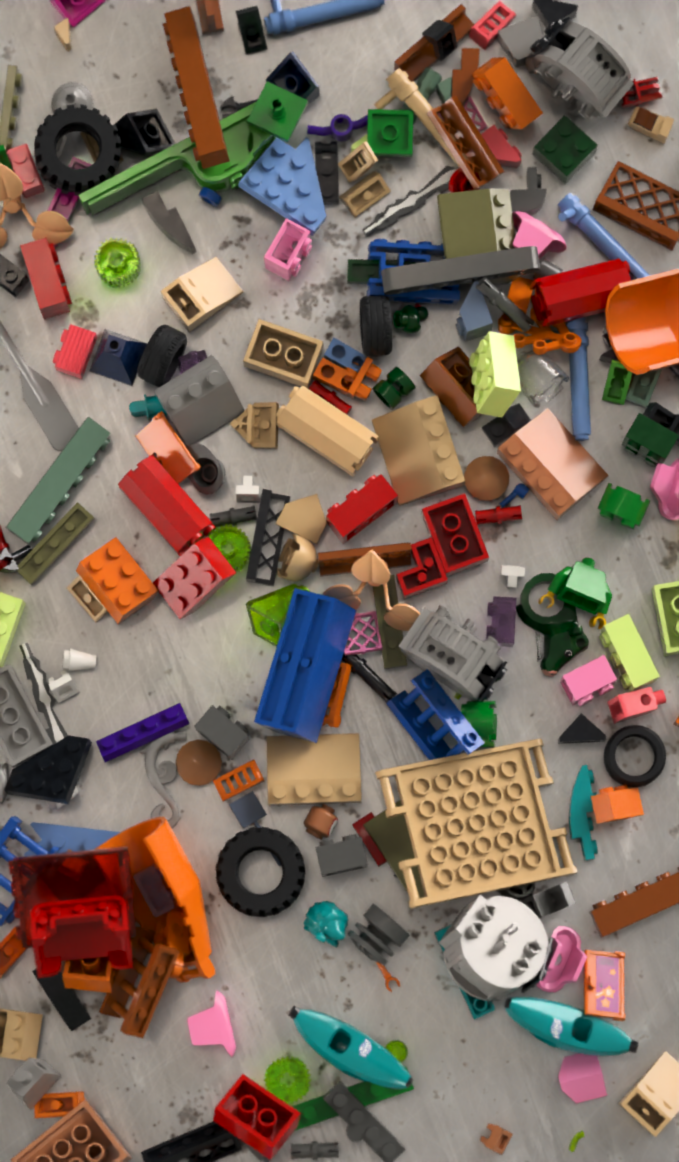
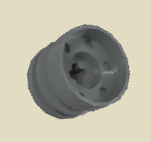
M372 904L363 915L369 925L365 927L360 923L355 924L362 932L361 935L358 936L352 930L347 935L351 938L354 945L368 958L384 966L388 961L380 954L384 951L391 957L394 955L388 947L389 943L391 942L401 947L410 935L380 908Z

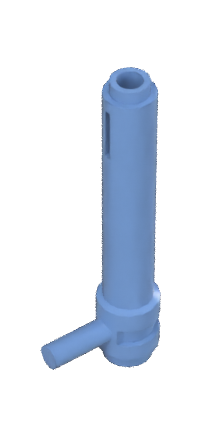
M270 0L274 13L264 17L267 34L275 36L281 34L280 32L282 31L292 32L295 31V28L378 9L385 3L384 0H333L291 11L290 9L282 10L280 0Z
M569 193L558 203V206L561 208V213L558 216L559 220L566 221L570 219L569 221L574 226H578L610 260L620 259L621 261H627L630 267L629 275L631 281L650 276L590 214L591 210L586 205L583 206L580 203L581 200L576 195L573 196Z
M583 317L568 321L566 324L569 332L577 334L582 340L578 351L569 353L573 436H575L576 441L589 440L591 435L587 362L589 337L586 336L588 323H586Z

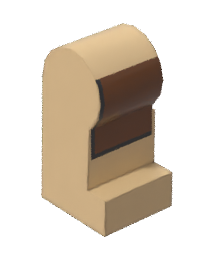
M635 107L628 126L665 144L675 119L651 113L642 107Z

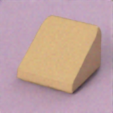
M68 18L55 25L54 30L65 49L70 51V23Z

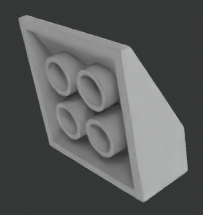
M212 355L153 391L186 446L195 444L245 411L219 362Z

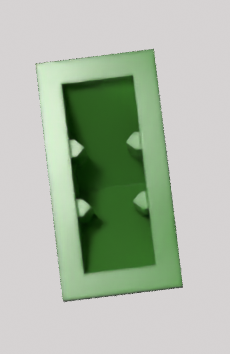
M611 361L602 400L624 405L632 372L628 371L620 361Z

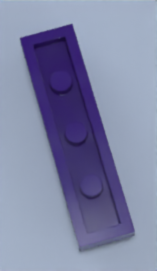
M178 703L97 740L96 743L104 762H108L190 723L181 703Z

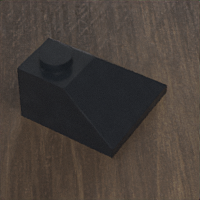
M157 109L126 113L114 124L118 130L117 135L120 137L122 148L145 155L161 152L176 144Z

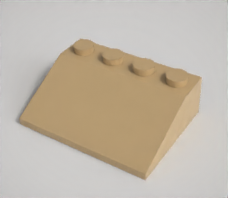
M438 395L416 401L372 419L375 433L379 436L378 442L393 489L398 494L399 506L465 485L463 472Z
M359 733L320 734L317 743L292 736H267L268 805L361 803Z

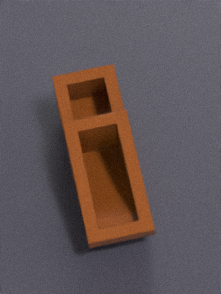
M462 48L461 70H452V97L457 96L463 107H465L474 87L473 80L475 78L472 73L478 69L480 48Z

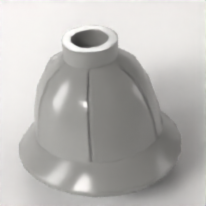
M77 82L61 85L55 91L52 98L53 114L54 110L60 107L64 110L67 109V105L74 104V108H80V104L87 105V109L93 110L91 93L85 86Z

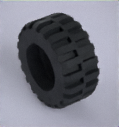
M74 104L67 105V109L64 110L60 107L54 110L52 116L48 115L44 119L43 125L40 124L34 142L35 164L37 169L40 170L44 181L48 180L50 186L55 190L57 188L61 189V193L68 195L69 192H73L75 196H79V194L114 177L120 162L121 140L117 135L118 130L116 126L110 123V118L106 114L104 116L100 115V110L96 108L89 110L87 105L80 104V108H74ZM70 132H84L92 136L99 147V155L96 162L84 169H73L65 166L60 162L56 154V146L59 139Z
M269 827L248 828V830L240 831L232 839H229L219 853L218 862L216 863V881L222 896L237 911L252 917L274 916L289 908L300 895L305 879L304 860L293 840L282 832L270 829ZM256 850H265L273 853L282 864L283 875L281 882L273 891L266 894H255L248 891L239 879L241 861L246 855Z

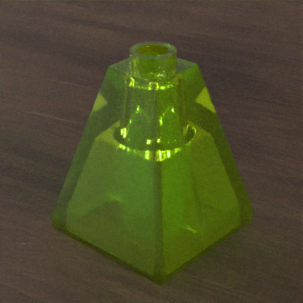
M293 583L248 601L246 607L253 634L277 647L294 589L310 592L309 589L304 585L298 586Z

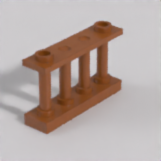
M135 926L130 937L133 968L116 970L112 993L106 994L99 1012L117 1018L122 1017L124 1021L120 1028L121 1032L144 1038L180 952L176 948L158 943L154 945L152 941L156 932ZM149 952L151 957L147 966H144V960ZM140 974L142 978L138 985V988H136L134 984L136 982L138 975ZM131 995L133 997V1000L130 1004L129 1009L127 1010L125 1006L129 996Z

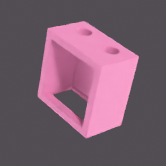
M286 218L264 256L265 269L288 281L292 276L296 277L301 268L300 262L302 257H307L312 249L310 231ZM298 243L295 249H293V244Z
M605 655L563 675L560 683L572 706L577 703L579 706L590 702L594 698V694L599 693L602 696L610 692L614 688L617 678Z

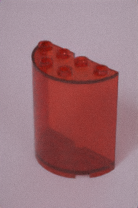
M128 846L13 857V860L9 861V873L12 875L11 891L12 897L15 898L14 916L19 918L20 926H16L17 940H22L23 948L33 947L31 940V910L37 904L105 896H120L125 899L130 938L136 937L134 894Z

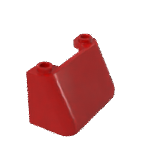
M105 896L37 904L32 908L31 940L38 978L55 976L61 971V961L108 956L110 965L115 969L133 968L127 904L123 897Z

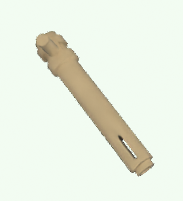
M398 68L386 78L391 90L374 104L375 107L383 109L396 97L401 102L404 101L458 167L461 168L427 115V112L433 109V107L418 91V86L415 82H411L408 79L409 75ZM450 133L451 138L456 141L454 135ZM462 153L463 157L468 160L466 154Z

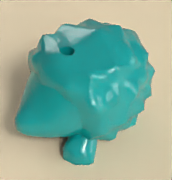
M315 902L306 914V920L303 923L305 925L304 929L314 935L317 940L323 943L327 941L334 947H338V941L345 938L348 915L333 902Z

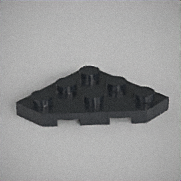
M68 735L12 769L5 787L6 793L69 804L92 742L88 738Z

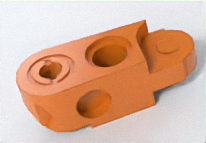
M174 910L161 917L156 923L154 942L155 945L158 943L176 948L180 952L169 978L176 979L182 972L184 966L183 958L189 954V928L183 922V918L186 917L185 913Z

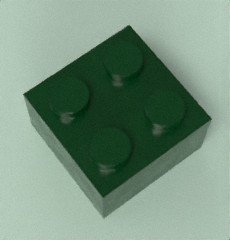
M564 115L534 146L532 155L566 184L596 153L598 145Z
M638 413L622 442V446L625 447L624 450L634 456L638 454L645 458L644 461L647 464L656 467L658 463L663 464L679 435Z

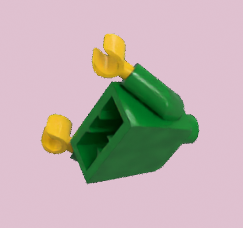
M583 558L581 562L576 561L572 567L566 566L555 575L547 588L549 590L548 593L539 598L538 604L540 605L544 598H548L549 605L547 608L552 607L554 604L553 596L556 594V599L594 615L597 614V616L590 618L589 626L594 627L598 619V629H602L606 625L604 614L608 612L612 593L606 582V574L594 568L595 561L592 558Z

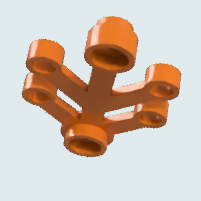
M533 308L530 310V318L536 322L538 327L532 326L527 332H524L531 334L530 336H525L521 333L513 335L515 348H523L525 345L533 344V352L538 355L560 348L565 353H575L581 346L582 341L580 336L569 332L565 322L552 325L558 329L560 334L552 332L549 326L543 327L541 324L544 321L536 319ZM503 314L498 319V331L500 333L511 334L515 330L523 332L506 314Z

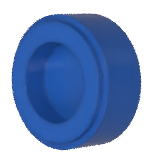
M203 187L199 193L200 198L212 206L216 207L222 201V197L209 188Z

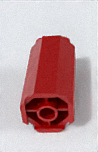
M615 259L534 279L530 284V290L535 289V295L531 296V303L536 319L538 321L543 320L544 322L541 325L547 327L605 312L608 295L613 288L620 283L631 281L628 262Z
M153 455L140 461L137 464L138 468L134 471L131 469L118 483L120 490L179 556L195 542L202 540L204 536H209L216 529L209 518Z

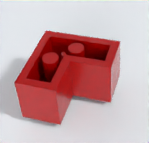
M432 537L411 544V554L416 567L396 574V580L404 599L446 585L448 582Z

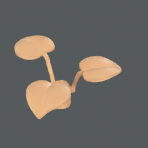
M0 163V201H3L0 226L7 212L13 214L21 209L30 224L35 227L32 231V236L35 240L47 238L48 243H53L54 245L65 241L73 233V227L70 226L66 218L58 212L45 211L39 214L36 222H34L25 208V204L21 203L23 185L20 178L10 168ZM0 227V248H2L7 241V232L4 228Z
M370 550L352 565L351 571L353 575L362 581L356 591L353 592V589L348 585L339 584L328 588L322 594L336 598L356 610L361 604L358 595L367 582L374 587L383 584L386 610L389 611L384 614V620L389 626L397 630L409 631L420 615L417 609L408 604L390 606L387 586L390 580L388 564L373 550Z

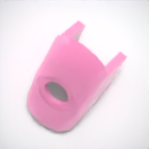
M512 212L514 228L517 231L512 244L513 247L536 246L539 260L547 252L559 253L566 250V242L559 233L525 212Z
M679 459L675 460L671 466L658 463L650 485L651 491L658 500L660 514L669 520L679 519Z
M566 926L557 927L550 937L553 938L551 944L553 952L550 959L546 962L547 974L542 982L540 981L536 984L546 992H557L566 983L576 982L587 958L586 954L581 950L580 936L576 931ZM560 953L562 960L560 964L554 966Z
M217 991L212 1008L188 1017L187 1022L193 1045H223L232 1058L236 1051V1043L225 996Z

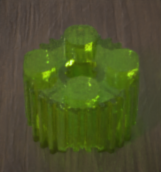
M110 237V240L105 239V243L101 242V247H98L99 251L96 250V255H94V265L98 276H100V279L105 284L107 283L113 288H120L121 285L125 287V284L130 285L129 282L133 283V279H137L141 271V262L137 248L131 242L127 243L126 239L124 241L122 238L119 240L117 238L112 239V237ZM119 259L122 262L120 265H115L114 260Z
M227 524L224 527L220 526V529L217 527L216 531L212 530V534L208 535L235 571L242 570L245 564H248L247 560L250 559L249 556L251 554V544L246 533L242 532L241 528L238 530L236 525L233 527L232 524L230 526ZM227 544H230L234 550L227 554L222 548H226Z
M283 1056L281 1060L278 1058L277 1062L273 1061V1064H270L269 1068L266 1069L267 1074H264L266 1076V1079H264L266 1082L264 1086L267 1087L266 1090L287 1104L289 1102L293 1104L294 1101L298 1102L299 1098L302 1100L303 1096L307 1095L311 1086L309 1083L311 1081L309 1078L311 1074H308L309 1069H306L307 1065H304L303 1061L298 1058L294 1059L292 1057L290 1059L289 1056L286 1059ZM289 1073L290 1077H294V1082H291L292 1086L287 1087L286 1083L282 1084L281 1078H284L283 1074Z

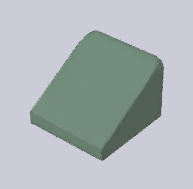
M452 77L437 83L436 93L442 104L451 98Z

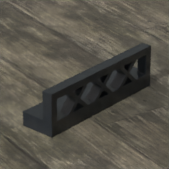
M263 489L246 580L247 582L274 586L284 528L280 527L279 532L271 537L266 531V526L274 519L277 522V517L282 512L274 514L270 508L271 499L285 501V506L286 503L290 502V496L274 494L272 490ZM269 512L273 516L270 519H268ZM266 534L268 539L264 542V537ZM276 537H278L277 545L273 541ZM271 542L276 549L275 554L266 559L262 553V547ZM262 557L263 560H264V562H262L261 564H259V563H260V558ZM274 559L272 567L269 562ZM265 564L272 571L270 580L257 578L258 569Z
M213 1121L146 1149L141 1154L144 1162H178L182 1159H188V1162H214L240 1151L242 1148L235 1135ZM232 1139L234 1142L233 1145L228 1147H221V1144L227 1140ZM211 1150L209 1155L199 1156L201 1151Z

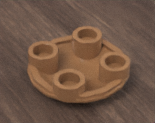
M481 456L474 459L468 464L464 473L465 486L468 492L479 501H491L499 498L509 485L507 467L501 460L492 456Z
M199 739L189 741L181 747L177 754V772L189 784L198 786L208 784L217 778L221 770L222 760L220 752L208 741Z

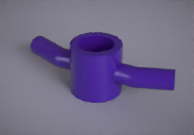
M338 114L332 118L331 126L319 127L308 125L307 134L318 136L332 135V138L336 141L345 142L351 138L353 130L367 126L368 114L356 121H352L345 114ZM339 124L348 126L345 132H338L335 127Z

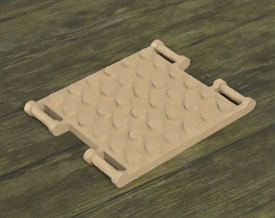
M542 739L474 751L469 755L464 753L375 772L377 780H380L387 810H385L386 817L393 818L404 814L415 858L398 863L400 870L403 871L407 886L410 909L554 878L567 877L578 873L576 866H573L566 840V835H568L566 828L550 830L539 787H546L554 784L552 776H549L542 750L544 746ZM528 749H533L540 775L538 779H536ZM392 776L395 777L402 804L399 807L395 805L389 777ZM552 838L557 839L564 868L560 869ZM413 867H418L425 895L423 898H419L412 872Z

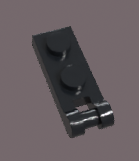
M322 141L315 142L316 172L324 205L339 204L337 141H331V144H322ZM322 153H331V158H322Z

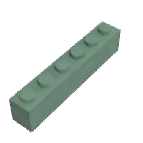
M87 417L5 528L26 544H29L30 541L35 543L42 534L40 528L44 522L49 524L56 515L53 510L58 504L62 506L70 496L67 491L71 486L76 488L82 480L83 476L80 474L84 468L90 469L97 459L94 457L99 449L103 451L108 445L110 439L107 437L110 435V432L90 417Z

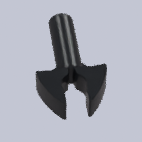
M231 96L222 103L220 108L221 110L227 108L234 110L232 113L222 114V117L226 118L255 103L258 99L237 103L234 101V96Z
M26 545L12 554L8 552L6 547L1 550L0 561L4 560L8 561V563L0 572L14 573L19 568L16 565V561L27 556L32 547Z

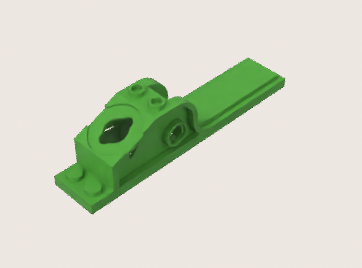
M255 102L220 120L230 162L203 169L201 161H196L193 153L196 143H192L190 137L79 194L82 207L86 215L89 213L94 215L180 169L191 173L201 188L206 187L216 193H222L231 188L233 190L240 188L238 187L239 181L273 143L276 137L247 124V119L256 104Z

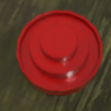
M461 168L457 169L450 177V193L474 190ZM474 172V174H475V176L477 177L478 181H480V177H479L478 173Z

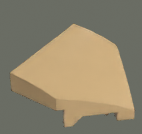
M277 402L249 404L248 408L230 423L253 448L278 449L276 413L279 410V404Z
M315 494L286 503L276 525L318 544L327 525L318 495Z

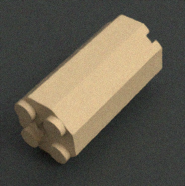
M295 386L289 395V398H291L286 406L282 405L276 413L277 426L351 476H354L355 469L358 471L373 450L370 446L373 442L375 444L378 442L379 436L305 386L301 388Z

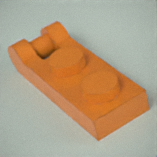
M348 663L340 664L327 709H330V712L327 715L326 710L322 726L325 724L336 728L340 726V713L352 667Z

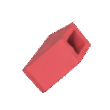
M492 125L481 134L500 166L518 168L521 165L522 159L520 157L522 155L516 146L511 147L507 141L506 133L501 128L497 129L495 125Z

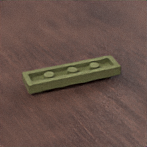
M8 65L0 120V145L4 146L6 153L7 150L13 148L14 140L11 138V131L16 129L17 120L14 117V109L19 107V95L16 94L17 87L22 85V74H19L18 67L14 65Z
M77 502L17 565L19 568L17 572L33 585L95 518Z
M390 575L387 586L390 606L393 607L398 604L395 576ZM383 584L378 587L372 586L383 649L384 669L407 666V659L399 648L403 640L402 630L392 628L384 620V614L389 611L386 610Z

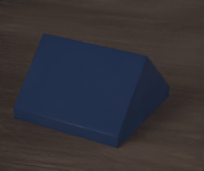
M293 51L266 78V81L308 100V104L320 96L319 85Z

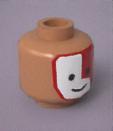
M322 804L321 807L313 806L304 820V826L307 828L305 831L320 840L323 837H330L338 823V818L333 814L335 810L325 804Z

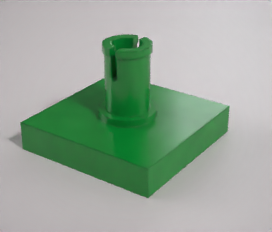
M267 81L247 119V124L288 143L308 104V100Z
M368 109L367 143L375 156L412 157L413 110Z

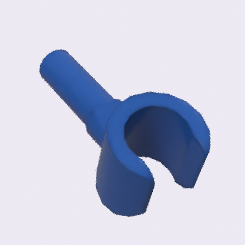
M518 484L513 492L499 504L503 508L517 495L523 499L529 492V488L524 484Z

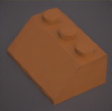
M459 346L434 359L420 374L425 384L438 395L440 402L448 408L463 427L482 415L477 413L476 403L473 401L475 392L474 385L471 383L472 367L469 365L468 356Z

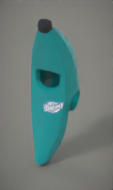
M532 997L507 998L504 1008L509 1017L528 1030L534 1037L552 1047L595 1056H614L627 1052L636 1053L639 1042L632 1040L623 1030L601 1017L584 1015V1010L577 1007Z
M293 1006L288 1016L293 1019L297 1030L304 1040L338 1070L353 1078L392 1089H405L412 1084L413 1078L399 1060L362 1031L325 1013L299 1009L296 1006Z

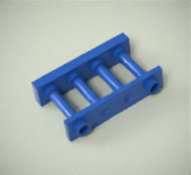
M428 669L411 680L416 688L409 694L404 690L386 703L429 760L459 755L463 751L469 755L484 744V741ZM421 695L430 705L424 712L414 702ZM435 713L444 724L437 731L429 721ZM449 732L458 742L452 749L443 740V737Z
M17 816L10 817L0 831V858L2 857L30 879L21 890L0 874V886L16 897L9 908L0 903V914L2 915L0 926L13 922L18 915L16 909L47 866L51 868L59 858L56 855L60 850L57 846L51 848L48 852L21 832L22 829L19 826L23 821ZM10 839L18 840L43 859L36 870H33L7 850L6 844Z

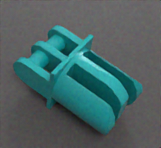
M144 394L145 400L134 401L129 405L131 415L134 417L147 416L148 421H150L151 418L162 411L167 416L156 395L146 396Z

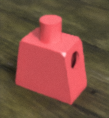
M646 687L617 695L607 703L613 722L616 724L658 709L657 705L666 703V696L663 690L653 692L651 687Z

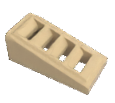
M366 141L340 161L338 165L350 183L363 176L378 159Z

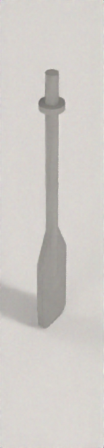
M0 321V339L20 370L23 399L52 447L57 451H62L79 427L52 383L27 366Z

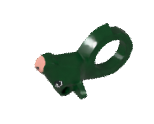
M541 573L529 580L521 592L520 604L515 606L518 616L526 625L544 634V657L540 667L546 676L556 675L565 664L574 659L579 653L588 649L589 640L583 633L582 626L578 625L575 606L564 602L562 610L551 617H543L531 609L529 604L530 591L537 585L550 584L555 577L553 573Z

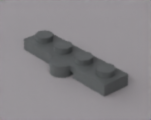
M341 1081L323 1096V1099L348 1124L346 1133L351 1141L358 1142L363 1139L384 1162H393L406 1150L393 1134Z

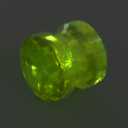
M393 1040L385 1046V1049L397 1058L400 1063L407 1058L408 1049L402 1041Z

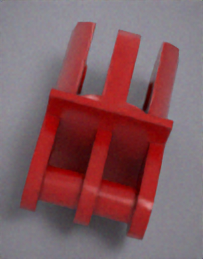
M658 77L639 81L633 79V91L626 92L621 98L623 100L621 105L622 108L639 107L640 103L662 99V92H659L660 86L657 83ZM634 96L635 100L630 101L629 97Z

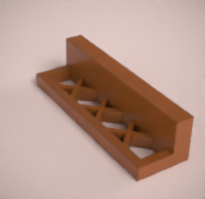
M462 4L442 20L454 26L457 44L470 33L471 28L475 25L465 15L466 8ZM423 36L394 61V70L396 71L400 68L402 71H405L409 75L408 79L413 82L421 76L426 67L430 68L439 59L435 56L433 45Z
M457 96L451 97L441 106L427 112L430 120L474 190L489 184L504 173V170ZM437 113H440L444 122L439 119ZM450 133L454 135L456 141L451 138ZM462 153L466 154L468 160L463 157ZM474 172L478 173L479 177L481 178V181H478Z

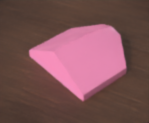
M579 1053L564 1057L558 1078L561 1090L575 1103L607 1096L597 1056Z

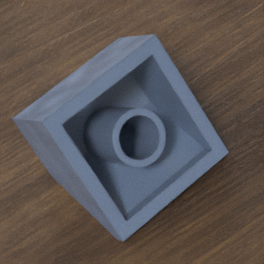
M478 281L473 282L459 311V318L456 319L457 332L460 337H464L465 342L485 336L489 331L492 332L493 321L483 293L476 289V284H479Z

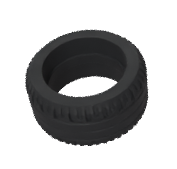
M385 295L365 296L360 300L362 351L366 356L389 355L392 352L391 309L389 298Z
M169 325L159 326L153 333L141 356L137 369L138 376L156 387H161L169 382L185 352L187 345L186 335Z
M630 725L619 729L610 737L604 749V764L607 772L616 782L628 785V787H642L651 783L661 774L666 762V749L661 738L653 730L640 725ZM629 737L644 739L651 745L654 751L653 766L647 773L640 776H631L624 773L618 767L615 760L617 746L621 741Z

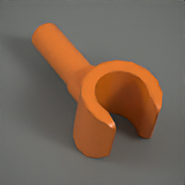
M376 962L384 975L386 988L392 992L388 986L391 980H395L400 987L399 980L391 976L385 966Z

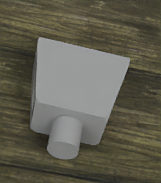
M538 15L498 30L497 39L513 65L519 67L526 64L529 73L533 74L535 67L532 59L527 56L532 52L530 50L532 44L537 39L541 40L543 38Z
M28 1058L14 1072V1075L8 1080L7 1084L12 1092L31 1110L61 1075L45 1060Z

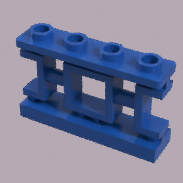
M375 239L368 245V259L379 260V278H369L367 281V296L385 295L381 270L403 266L404 261L429 262L431 261V255L444 256L443 243L441 245H432V242L422 241L418 244H410V241L398 240L396 243L387 242L386 239ZM386 253H399L397 256V266L386 265ZM459 285L441 287V290L427 289L385 296L391 302L456 305L460 300V291H458Z

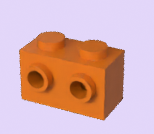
M628 785L614 787V790L613 787L600 789V794L591 796L597 824L644 815L638 787L628 789Z

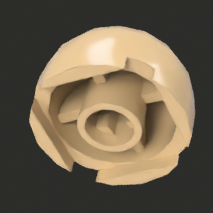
M292 534L294 539L288 538L281 551L279 561H283L281 569L277 568V576L290 581H301L308 577L311 572L314 573L316 571L319 560L316 559L315 546L309 540Z

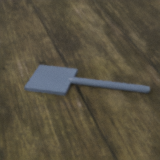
M253 791L229 804L243 829L252 823L255 828H261L257 820L267 814ZM271 853L278 866H281L280 860Z

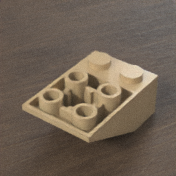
M214 257L177 278L161 290V295L190 333L244 291L219 259Z
M0 1009V1057L17 1060L36 1059L43 1014Z
M666 1051L618 1103L654 1137L663 1130L679 1111V1063Z

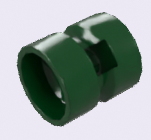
M398 367L393 368L386 375L387 380L379 381L372 388L377 397L391 410L402 401V396L407 397L416 388L411 379ZM393 383L399 388L398 390L392 386Z

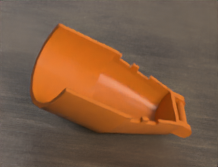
M679 269L616 285L608 295L605 314L610 344L617 359L628 371L636 375L679 364Z
M164 816L155 817L138 823L111 837L91 851L114 895L125 899L128 918L133 916L141 928L156 932V923L171 910L185 913L186 917L183 918V922L189 928V954L183 958L184 966L180 976L176 978L177 981L184 983L193 978L203 977L207 979L213 977L215 968L208 957L212 949L200 880ZM188 966H196L195 969H188Z

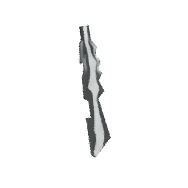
M446 166L419 192L410 190L404 199H396L394 204L387 205L384 212L376 215L374 222L362 229L364 234L368 237L375 231L391 226L398 222L397 219L399 217L410 214L425 205V199L435 192L439 191L442 194L448 190L450 177L459 168Z
M24 643L20 645V649L24 658L23 664L27 680L31 679L32 692L38 712L44 713L49 726L45 730L52 743L55 744L67 737L68 734L52 709L56 699L49 693L50 687L49 683L46 682V673L40 669V661L33 656L29 644Z

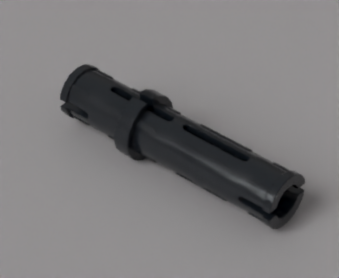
M345 653L343 654L342 660L352 666L351 672L357 674L385 703L392 699V697H395L397 693L366 664L367 661L364 658L361 659L357 654L346 656Z

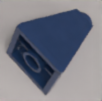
M105 329L89 371L133 386L141 356L148 343Z

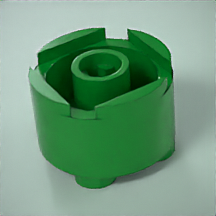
M608 483L597 509L600 510V516L612 521L614 517L621 519V525L634 530L635 526L640 527L650 500L646 498L645 502H642L641 495L617 486L614 490L612 489V484Z
M467 701L466 704L461 705V713L484 741V744L480 746L481 748H494L496 745L492 741L496 740L497 714H494V709H492L496 708L495 701H481L478 703Z

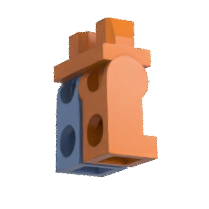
M333 338L324 354V358L322 357L312 380H317L319 383H323L351 399L357 397L366 401L372 389L362 384L364 378L367 377L377 382L382 370L373 364V359Z

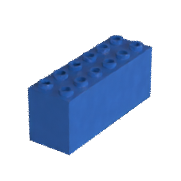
M294 589L254 720L255 723L277 733L317 743L357 610L336 598Z

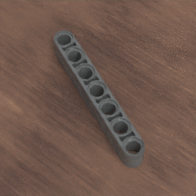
M527 246L390 267L381 270L384 294L394 295L475 281L479 282L483 277L492 280L531 274L540 271L541 268L537 247Z

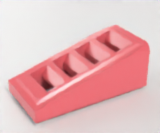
M498 1L471 28L469 38L486 50L497 38L498 30L506 28L516 17V14L501 1ZM498 11L500 14H502L505 17V19H502L499 15L496 14V12ZM491 18H492L493 20H495L499 25L495 24V23L491 20Z

